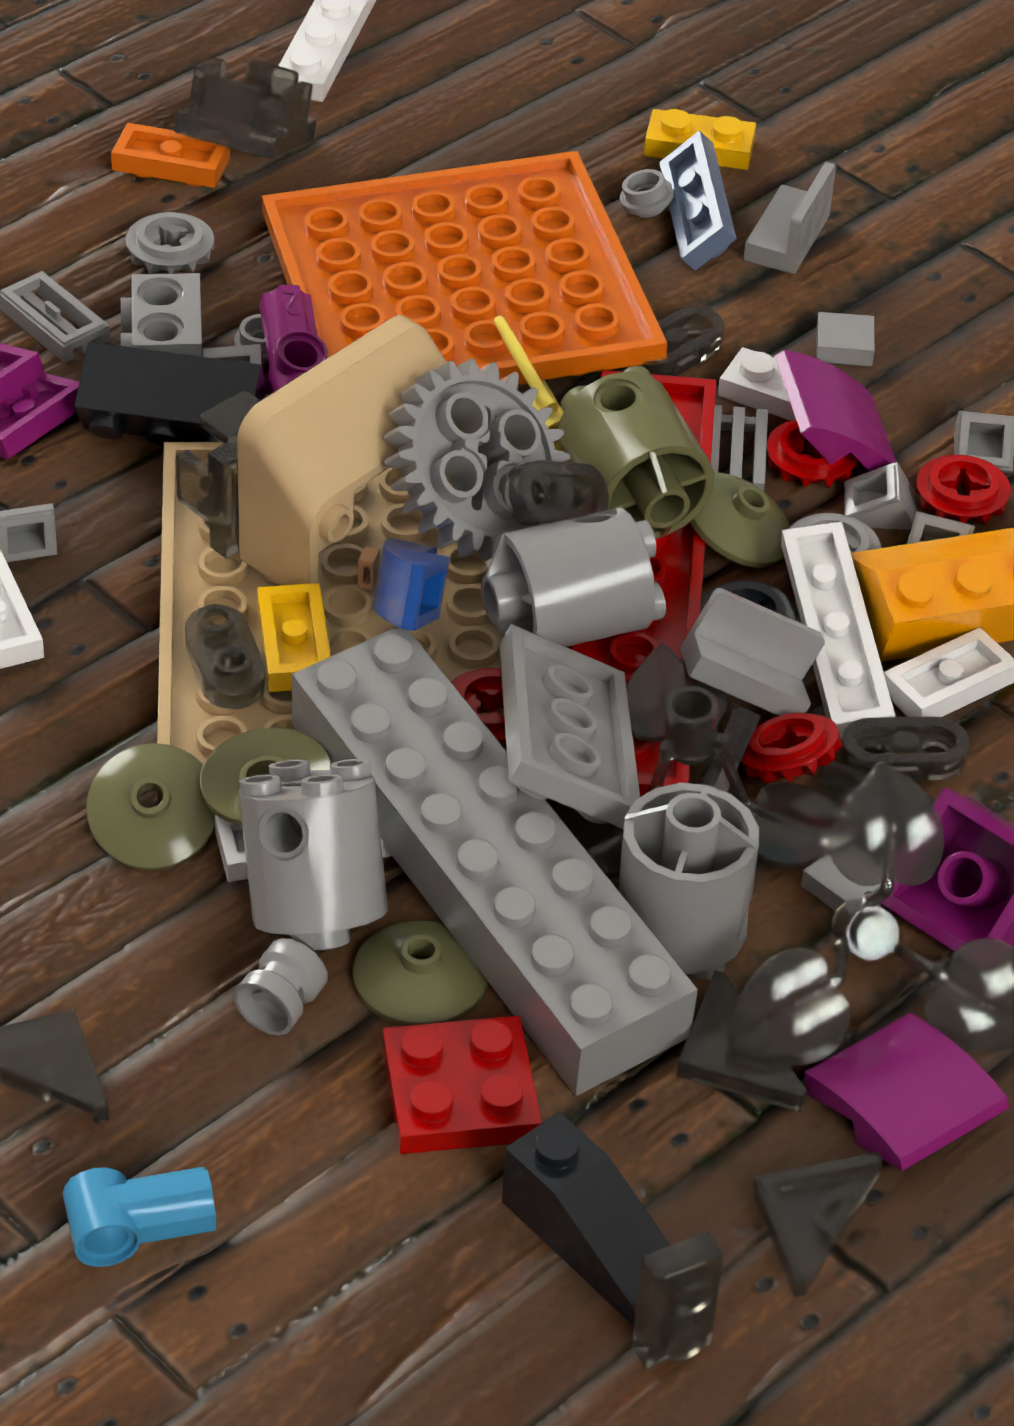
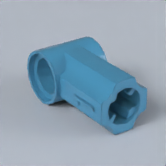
M204 1167L128 1180L118 1170L93 1168L75 1175L64 1186L63 1198L74 1251L77 1259L85 1265L94 1267L112 1266L132 1257L142 1243L216 1231V1212L208 1170H205Z

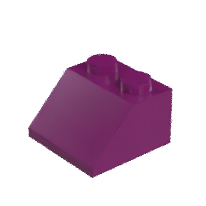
M944 787L876 901L980 969L987 971L1014 947V824L971 797Z

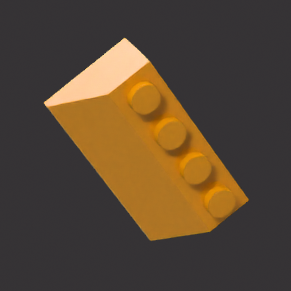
M1014 528L851 553L881 662L919 656L979 627L997 643L1014 640Z

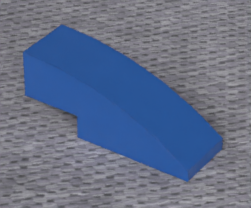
M394 538L385 540L372 606L374 611L393 625L415 631L439 619L450 557L437 554L438 547Z

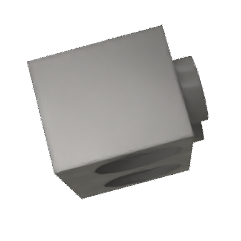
M200 273L132 274V297L121 298L122 332L132 333H121V346L202 357Z

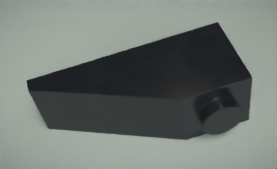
M558 1112L505 1148L502 1203L644 1337L649 1340L702 1302L703 1291L610 1157L561 1112Z

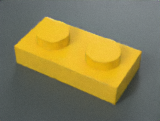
M679 109L652 110L645 137L644 156L665 158L700 130L713 142L719 166L748 170L755 140L756 123L740 121L730 116L717 118L688 114Z
M320 583L257 587V607L269 692L292 691L293 673L331 657Z

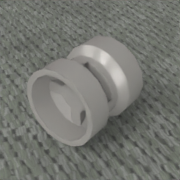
M281 938L275 940L260 958L259 970L248 972L235 989V1005L245 1020L258 1030L278 1036L287 1034L303 1014V1004L312 1002L328 982V972L322 960L306 945L293 939Z

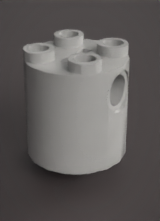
M620 507L497 535L492 546V561L481 582L482 599L487 616L503 635H505L512 624L564 647L649 628L653 620L664 618L666 613L664 594L660 585L654 582L650 558L656 554V540L652 527L646 520L635 522L631 514Z
M286 760L270 764V775H256L241 779L239 781V800L252 919L256 929L268 933L290 935L311 950H325L348 944L350 942V928L369 924L386 914L388 905L375 778L371 774L369 760H342L330 764V770L310 771L308 760Z
M677 783L655 788L638 798L624 819L618 891L683 972L691 974L698 979L708 980L721 975L725 970L726 963L736 957L747 939L749 903L752 899L759 848V826L750 809L732 794L709 785Z

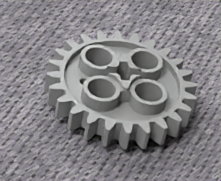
M472 358L458 366L453 361H449L435 370L432 369L415 379V385L401 392L399 396L404 404L389 413V417L398 427L384 434V440L397 447L398 452L385 459L384 464L391 468L400 469L402 477L394 481L390 487L394 491H408L411 498L404 504L401 510L404 514L416 510L421 512L423 517L418 527V531L421 534L436 527L439 529L437 547L442 549L457 542L459 557L465 558L478 551L482 561H487L492 558V546L497 535L556 522L552 513L564 508L566 501L555 491L571 484V479L557 471V466L570 460V454L555 450L553 442L560 439L564 435V431L562 429L547 428L545 422L551 416L553 409L545 407L537 411L532 405L538 391L535 387L521 394L517 391L518 373L513 372L499 380L497 363L492 362L479 369L475 359ZM446 475L449 477L452 486L448 483Z

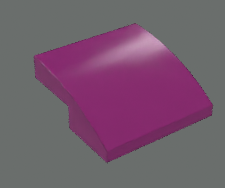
M0 343V457L10 459L77 413L74 406L79 382L45 373L38 352Z
M783 350L774 356L801 434L831 465L849 453H852L869 472L897 462L872 394L859 382L835 366L802 353Z
M912 1013L905 1015L804 1072L808 1095L853 1121L856 1144L901 1171L1009 1109L1006 1094L973 1058L945 1034Z

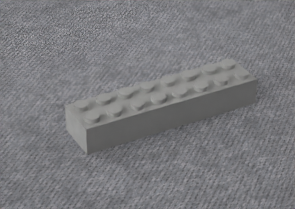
M399 627L393 628L292 674V725L298 732L304 733L316 740L327 752L331 764L349 759H366L370 761L371 774L375 778L380 837L383 840L384 846L514 1016L520 1015L524 1030L575 1097L691 1037L698 989L545 799L533 798L522 792L515 784L509 782L506 750L409 630Z

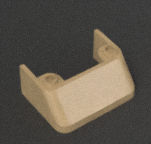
M403 315L392 317L258 402L243 419L237 437L239 558L280 586L318 583V553L332 543L341 541L353 525L354 491L390 468L384 464V460L398 452L397 447L384 440V434L398 427L389 417L390 411L404 404L399 395L415 385V379L447 363L424 327ZM446 475L448 482L451 484L449 477Z

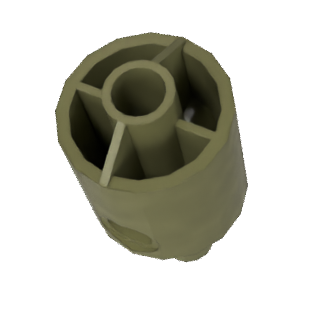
M629 367L623 372L606 375L587 386L574 387L564 395L561 401V408L564 413L559 421V429L564 431V435L558 440L563 451L570 454L569 462L598 512L622 507L631 514L635 522L648 521L656 539L665 537L686 526L703 510L713 491L715 474L713 468L662 383L654 379L645 367Z

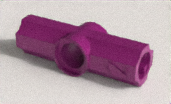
M279 285L275 290L263 293L260 300L259 308L269 362L266 384L270 395L327 359L328 350L325 343L317 335L311 295L304 293L299 285Z

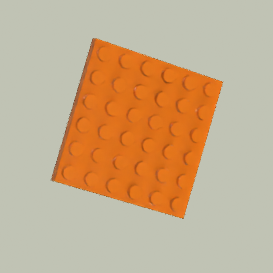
M578 151L262 195V213L287 285H299L304 293L311 295L317 335L325 343L328 350L327 358L392 317L403 315L427 330L447 362L453 361L458 366L472 358L475 359L479 369L495 362L499 370V380L516 372L519 374V385L528 383L494 324L496 316H503L541 380L566 376H582L602 370L642 366L643 364L667 361L666 338Z

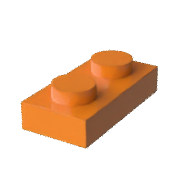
M127 123L111 152L112 170L131 173L142 178L154 177L183 182L194 187L206 186L216 188L230 160V140Z

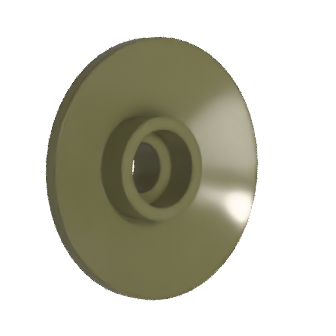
M715 473L713 491L703 510L690 521L693 529L712 549L736 563L755 568H766L780 563L784 559L781 546L782 530L790 528V524L781 508L770 496L754 484L734 475Z
M286 728L254 729L231 737L208 756L200 774L201 792L206 805L215 815L229 823L242 826L239 800V781L241 779L256 775H270L269 765L280 761L308 760L310 771L330 770L331 762L325 749L316 740L304 733Z
M142 744L128 748L112 757L95 776L87 797L86 810L89 827L101 849L115 861L139 870H165L178 866L195 856L206 845L215 829V814L206 805L200 787V774L203 764L185 750L167 744ZM148 790H156L163 795V799L156 807L146 808L139 804L140 796Z
M407 921L383 928L362 944L353 963V984L361 1002L376 1016L399 1026L457 1021L477 1007L483 999L488 986L486 978L448 928L438 922Z

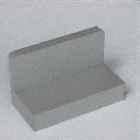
M825 162L808 191L781 184L745 242V261L791 274L797 272L830 216L836 171L835 164Z
M717 588L682 643L680 650L689 677L781 716L790 713H806L810 707L811 702L802 680L823 648L825 640L822 633L725 589Z

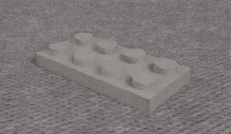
M511 624L499 644L509 782L515 784L522 792L533 798L541 800L549 798L576 809L580 815L597 824L610 823L624 829L626 814L634 802L640 798L624 672Z

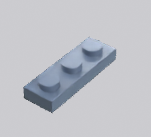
M700 130L659 162L661 172L664 178L671 183L674 192V198L669 204L680 257L694 271L711 258L720 256L728 248L729 244L737 239L714 144Z

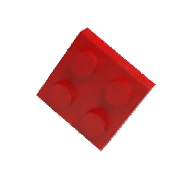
M520 1015L383 1028L382 1048L400 1154L512 1144L542 1124Z

